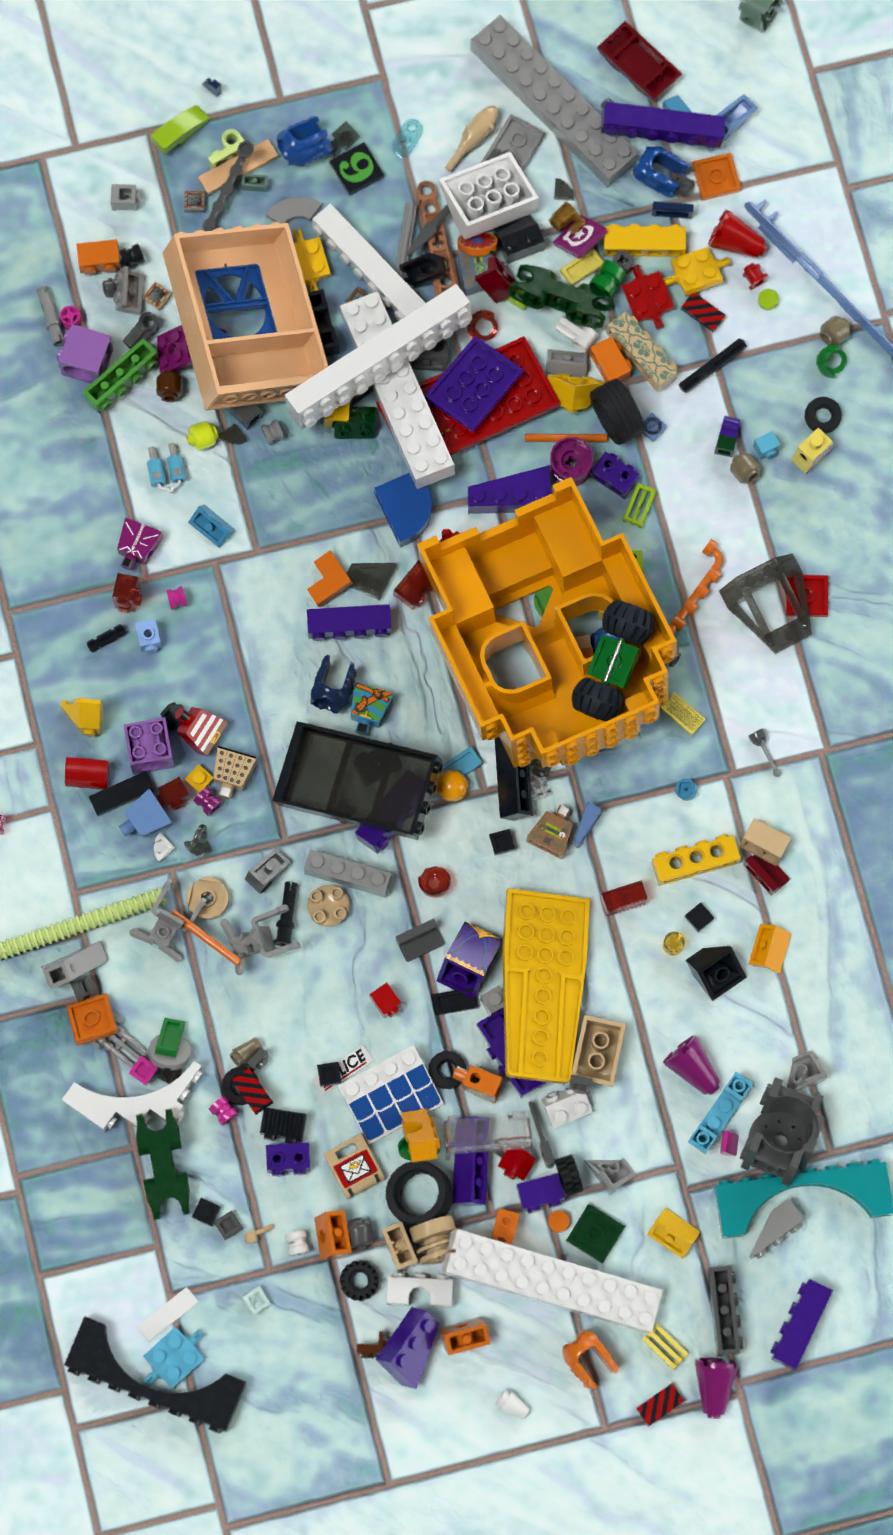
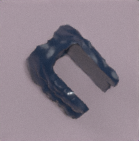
M326 655L317 671L315 683L311 689L310 704L320 710L326 709L333 714H338L349 703L357 673L354 662H350L342 689H333L325 686L324 684L330 669V655Z

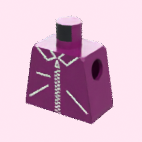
M125 517L117 548L118 554L124 556L121 567L132 571L136 562L145 565L163 539L162 531Z

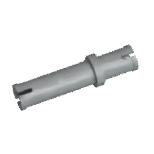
M43 286L36 289V293L45 316L46 329L51 335L53 346H57V343L58 346L63 345L65 342L63 341L64 336L61 330L62 323L57 317L49 287L45 286V290Z

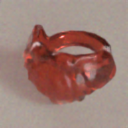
M480 310L472 314V320L467 325L468 334L471 339L476 336L481 340H490L497 334L498 324L494 319V312ZM481 318L489 320L493 325V330L489 335L483 336L475 328Z

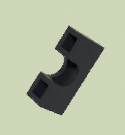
M324 290L309 292L308 296L325 356L339 354V342L335 328L332 326Z

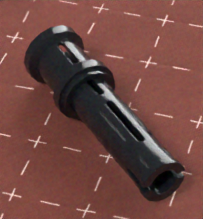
M290 881L284 882L282 905H288L289 911L280 914V920L276 922L277 936L273 941L274 945L281 947L292 943L291 934L295 928L292 919L298 883L292 882L290 890Z

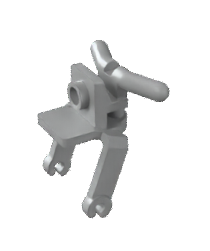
M168 878L152 908V914L159 919L150 935L137 929H131L129 934L131 937L147 942L150 945H153V943L158 945L159 950L175 961L180 962L183 959L182 955L170 947L169 943L177 929L184 932L188 929L182 926L184 921L163 909H160L159 913L156 911L173 881ZM202 897L190 918L191 922H194L207 899Z
M281 905L272 911L253 917L251 920V931L242 932L238 937L228 920H221L220 925L227 935L230 944L233 945V953L242 959L238 966L235 965L237 975L244 973L243 957L246 958L260 952L261 956L271 958L287 951L301 948L300 943L297 941L276 949L269 927L259 926L258 924L260 921L289 911L288 905Z

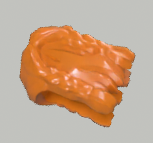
M585 1329L580 1335H577V1339L574 1342L565 1344L562 1352L564 1361L570 1367L574 1376L583 1382L584 1387L592 1390L598 1387L578 1361L587 1349L592 1347L611 1373L616 1374L619 1370L609 1351H607L597 1336L588 1329Z

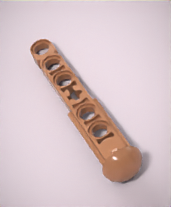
M422 181L417 187V198L419 205L421 204L420 212L423 226L431 223L440 212L436 189L430 181ZM428 187L432 192L429 195H424L420 190ZM427 205H432L436 210L433 213H427L424 208ZM443 221L439 225L440 228L436 234L427 241L429 252L443 256L447 262V266H445L446 276L442 278H449L451 280V284L448 286L440 283L442 278L433 281L436 296L455 284L459 287L453 254L448 249ZM436 237H438V243L441 245V248L435 246Z

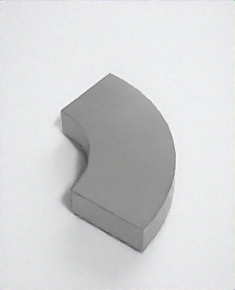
M292 197L272 206L266 213V217L274 222H280V224L294 219H305L311 222L312 218L321 208L322 203L307 197Z

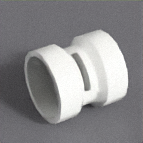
M305 1230L284 1235L286 1242L289 1244V1257L310 1252L309 1245L305 1242L307 1237Z

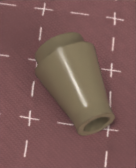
M254 1037L250 1041L232 1049L233 1052L230 1054V1058L238 1067L246 1066L247 1062L257 1053L262 1045Z

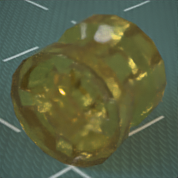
M678 932L668 933L663 941L664 951L672 956L681 953L685 944L684 937Z

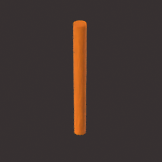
M525 434V442H558L566 437H577L585 442H607V434Z
M174 909L171 912L172 915L184 921L182 926L234 965L238 966L241 963V958Z

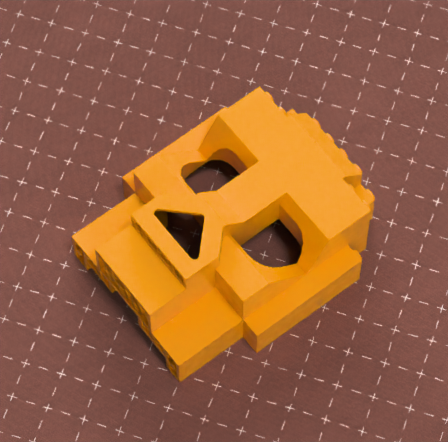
M572 477L552 485V494L515 509V518L481 533L474 527L442 542H439L437 536H434L417 544L419 560L444 610L428 617L432 636L482 741L486 739L493 740L499 736L514 768L527 766L531 763V760L536 758L539 759L542 768L546 766L553 767L559 762L562 766L567 764L570 766L579 762L580 758L596 755L599 753V750L605 747L612 748L623 739L630 740L635 738L640 732V725L644 723L651 724L660 717V707L668 701V671L664 663L672 661L677 656V641L624 534L621 533L603 541ZM547 587L553 589L537 627L527 625L524 621L518 622L496 614L497 609ZM620 600L654 615L655 627L650 639L642 645L626 641L627 644L642 650L627 688L624 689L614 684H609V686L623 692L624 708L619 716L605 722L587 716L575 710L572 706V693L578 682L583 678H591L601 682V679L587 674L593 656L587 659L584 658L566 621L591 611H605L607 606L613 601ZM521 642L530 655L541 679L517 689L499 687L494 681L486 662L496 652Z

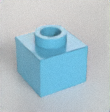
M772 431L755 439L753 447L760 460L764 458L771 459L778 454L780 443Z

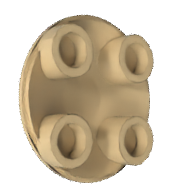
M324 885L311 892L307 908L314 922L321 926L331 927L338 925L346 918L350 903L348 896L340 887Z

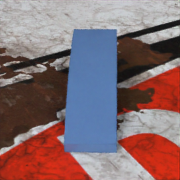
M745 94L717 114V116H725L723 141L733 134L757 110L756 105ZM704 146L709 152L715 149Z

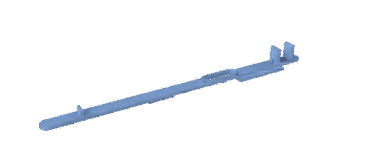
M765 199L758 205H754L749 201L746 202L745 209L760 224L758 229L792 263L796 260L839 303L842 309L855 322H858L893 358V344L824 276L821 269L772 223L779 213L775 211L769 217H766L760 211L767 202ZM801 257L815 270V272L801 259Z

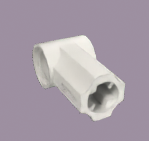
M566 316L560 319L555 328L556 331L571 340L572 344L583 353H586L599 337L592 328L574 324Z

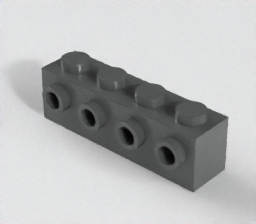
M731 1265L709 1267L707 1273L716 1356L739 1355L740 1350L743 1349L742 1336L738 1335L741 1321L740 1315H736L735 1306H738V1295L733 1290V1284H736L735 1271H731Z

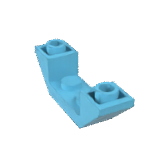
M735 1072L701 1124H699L688 1140V1143L706 1154L754 1083Z

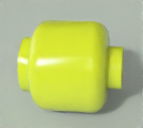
M202 421L189 427V434H186V439L189 446H193L196 450H203L215 445L218 434L214 424Z

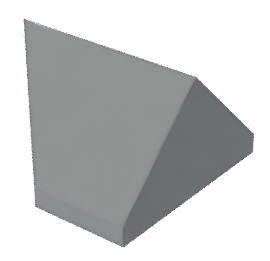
M812 1050L792 1058L793 1062L787 1088L798 1092L824 1082L827 1078L826 1072Z
M624 1158L621 1160H584L609 1195L636 1176Z

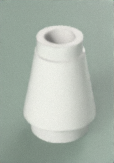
M504 1390L496 1401L499 1410L524 1419L529 1411V1408L512 1391Z

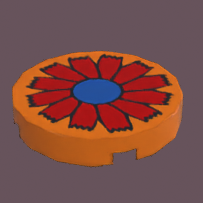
M488 232L466 240L460 235L457 239L458 250L460 252L465 251V254L469 256H486L490 254V251H496L498 247L497 237Z

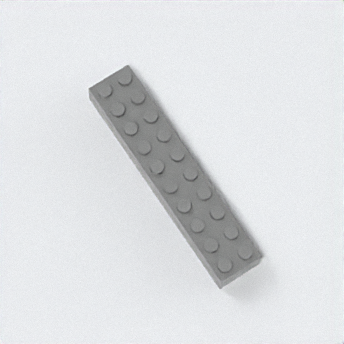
M501 15L471 39L470 50L607 188L637 163L638 152L621 135L610 136L600 133L601 115Z

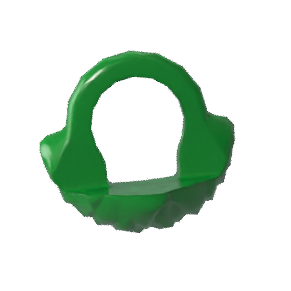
M836 344L823 348L819 351L816 358L817 368L822 375L828 378H834L835 373L841 372L847 363L846 354ZM833 353H838L841 356V363L837 368H830L827 364L830 355Z

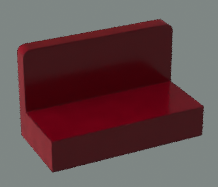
M493 255L487 258L488 270L476 275L475 281L495 303H499L511 297L508 294L509 287L512 282H516V279Z
M751 855L744 861V867L771 896L790 880L778 865L774 866L756 855Z

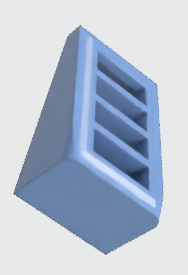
M589 801L586 803L575 837L574 846L576 848L581 846L601 816V809Z

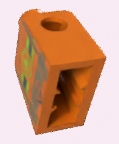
M472 1065L469 1070L457 1066L452 1077L463 1082V1090L493 1104L503 1086L502 1077ZM473 1079L480 1080L478 1083L471 1082Z

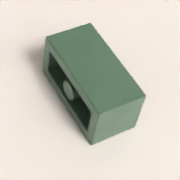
M243 173L242 190L267 192L268 175Z

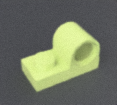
M229 129L223 133V150H216L208 157L211 169L238 155V146L244 141L238 131ZM229 140L236 141V143L232 145L228 144L227 142Z

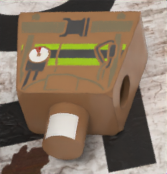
M559 805L555 814L546 811L528 834L526 842L562 860L573 824L566 820L571 810Z

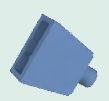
M148 789L124 812L128 820L118 827L125 837L135 830L141 837L170 824L171 820L151 790Z

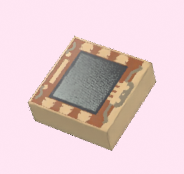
M154 282L143 296V300L160 311L172 295L165 288Z

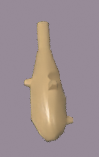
M488 106L482 109L466 125L456 153L445 166L447 171L452 172L461 158L472 148L476 147L495 128V121L498 116L497 107Z

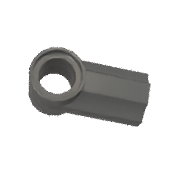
M151 312L141 314L138 323L122 340L129 349H132L143 338L147 341L151 335L156 334L159 330L156 316ZM146 321H154L152 326H144Z

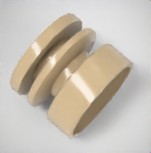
M452 1215L432 1219L409 1229L413 1243H424L423 1247L416 1250L417 1255L427 1253L426 1256L419 1259L420 1265L444 1262L445 1254L455 1253V1250H447L450 1239L448 1234L452 1230H456Z

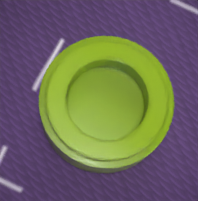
M764 289L760 292L758 304L762 309L773 310L778 304L779 297L774 290Z

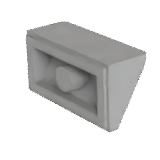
M548 349L545 373L553 375L561 373L570 374L571 377L582 378V376H586L588 354Z

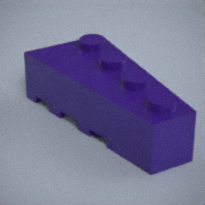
M550 465L469 486L467 492L468 514L515 513V509L550 495Z

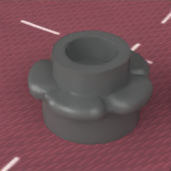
M111 278L103 281L102 287L105 296L113 298L117 284Z

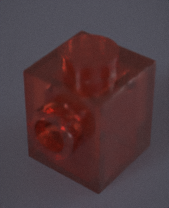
M180 777L157 788L159 795L156 798L161 807L166 806L168 811L171 809L173 811L178 810L184 806V802L190 800V795Z

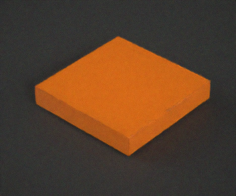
M731 152L692 161L691 165L702 201L741 192Z
M107 993L66 1006L77 1046L118 1033Z

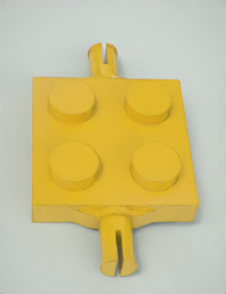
M297 229L299 237L297 231H293L296 240L294 246L305 285H309L310 292L314 291L313 288L317 291V282L331 276L321 238L316 237L304 240L302 230Z
M705 247L670 259L674 275L663 278L666 287L677 283L686 296L722 284L723 278L719 268L730 265V260L728 257L716 260L712 256L709 247Z

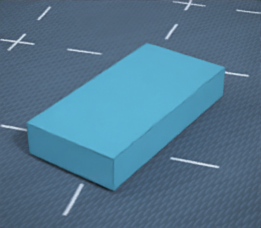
M472 746L443 764L442 772L451 769L457 770L466 776L483 765V762Z

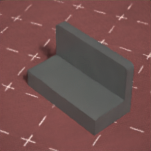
M434 918L396 936V942L406 962H410L444 945Z

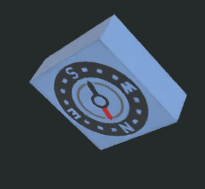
M651 413L644 420L645 431L642 433L654 442L667 428V425Z

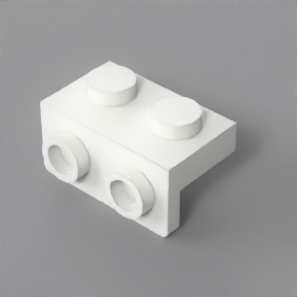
M570 1085L566 1086L562 1091L549 1093L545 1098L541 1099L553 1129L593 1113L586 1093H575L570 1089Z

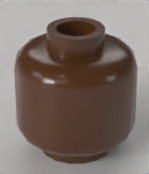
M165 370L162 374H159L156 378L157 395L165 402L177 401L183 394L182 377L174 370Z

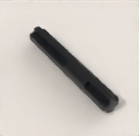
M741 338L737 339L681 381L678 385L680 390L687 393L747 347L745 341Z

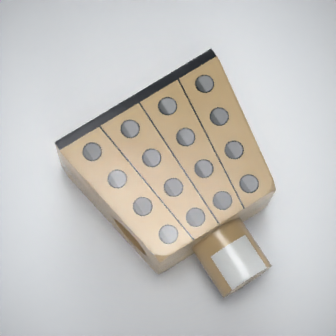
M218 746L213 778L215 784L221 785L218 796L230 799L233 789L243 791L257 765V757Z

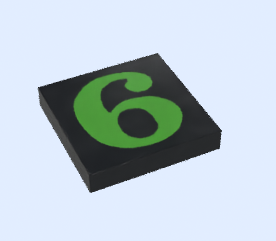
M365 142L329 160V164L349 196L384 178V173Z

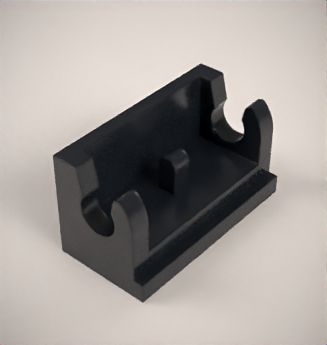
M430 252L399 265V270L406 272L408 278L405 277L403 280L407 284L412 285L413 288L421 287L446 276L444 257Z

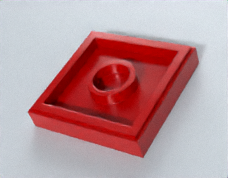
M787 574L786 616L828 617V575Z

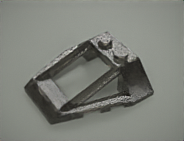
M793 553L772 558L735 577L719 590L728 610L748 627L774 654L812 636L803 573ZM792 577L794 578L800 604L788 581ZM779 580L797 619L770 632L752 593ZM744 601L747 602L757 625L738 604Z

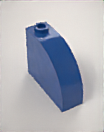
M409 472L375 487L374 494L399 547L406 546L419 538L427 528L431 518L432 499L428 485L416 489Z

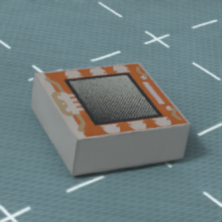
M184 191V212H205V191Z

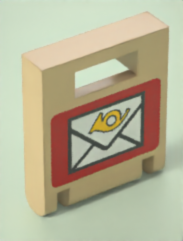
M362 1134L323 1153L346 1199L351 1198L348 1192L350 1188L354 1195H357L377 1184L374 1177L376 1174H378L381 1181L385 1180ZM354 1143L357 1150L338 1160L335 1152Z

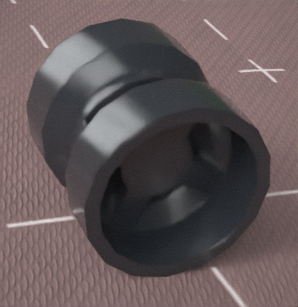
M139 244L132 245L130 249L124 248L119 250L124 266L131 268L133 264L145 263Z

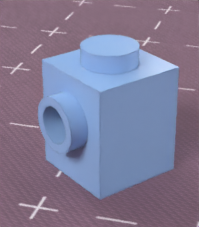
M156 619L135 623L141 652L153 653L158 648H162Z

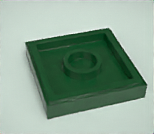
M588 1204L566 1239V1242L603 1264L625 1226Z

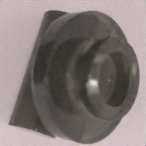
M165 1068V1070L162 1069L157 1078L170 1084L181 1076L182 1070L181 1068L177 1070Z

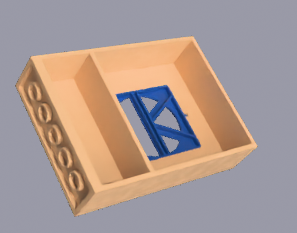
M273 222L263 226L255 224L244 228L236 226L232 229L216 228L213 231L197 230L194 233L178 232L174 234L162 253L205 411L285 401L284 395L328 367L288 223L280 224V222ZM225 275L241 277L235 301L215 280L216 278ZM248 283H251L258 290L262 298L244 300ZM210 287L223 302L205 304L207 288ZM265 307V320L261 329L256 334L249 336L232 337L223 333L213 324L208 313Z

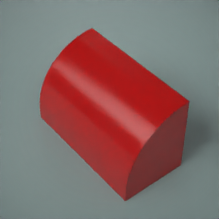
M66 757L65 786L106 789L110 769L109 761Z

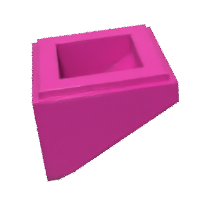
M727 1130L722 1133L721 1155H737L739 1138L737 1134Z

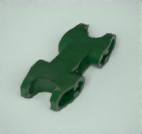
M527 264L520 265L518 268L517 277L522 282H512L508 294L513 299L533 309H542L546 305L565 312L566 318L574 324L595 329L602 328L606 317L600 311L611 310L614 301L609 294L597 287L584 283L580 284L577 288L558 281L555 273L548 269ZM522 271L530 272L532 277L524 275ZM514 288L520 289L524 293L518 294L514 291ZM598 299H604L608 304H603ZM590 316L598 318L600 322H594Z
M172 1108L165 1110L166 1124L158 1131L147 1127L142 1113L136 1114V1141L139 1156L150 1154L154 1178L144 1179L146 1199L154 1220L161 1218L160 1204L168 1197L179 1201L183 1215L190 1214V1188L187 1172L176 1174L172 1150L182 1149L180 1131Z

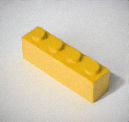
M610 224L604 226L608 233L603 237V257H614L619 251H626L632 257H679L685 255L686 227H681L677 224L670 225L669 227H660L658 224L649 226Z

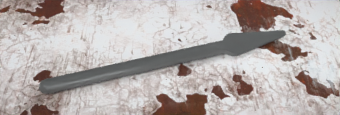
M499 149L493 150L485 161L500 156L501 151ZM448 204L431 223L424 225L408 250L407 256H411L436 234L437 227L450 213Z

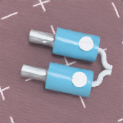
M175 443L168 444L170 457L167 458L171 482L177 483L171 487V490L168 487H162L166 484L162 460L157 459L155 447H149L150 460L147 461V468L151 486L167 490L168 493L174 492V488L187 480L183 458L181 455H177Z

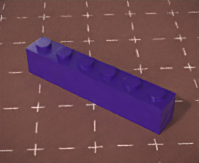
M605 101L601 115L600 133L610 136L621 135L628 138H645L650 141L661 140L668 143H685L690 146L701 145L708 148H720L724 139L725 116Z

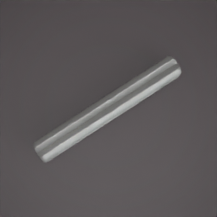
M407 202L405 204L395 271L402 279L406 277V272L400 271L399 265L409 260L407 252L411 247L417 212V204L414 202Z

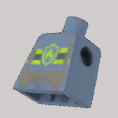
M458 253V264L465 296L484 291L475 281V276L488 270L487 258L492 256L491 253L486 256H469L465 253Z

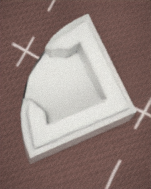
M161 832L154 842V854L159 863L175 849Z

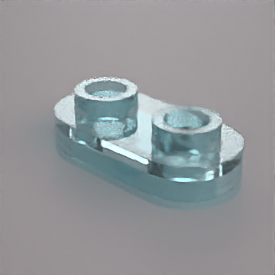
M409 119L405 121L393 141V152L397 156H409L422 135V124L418 120ZM414 126L416 129L410 130L409 127ZM405 143L406 146L401 147L399 144Z

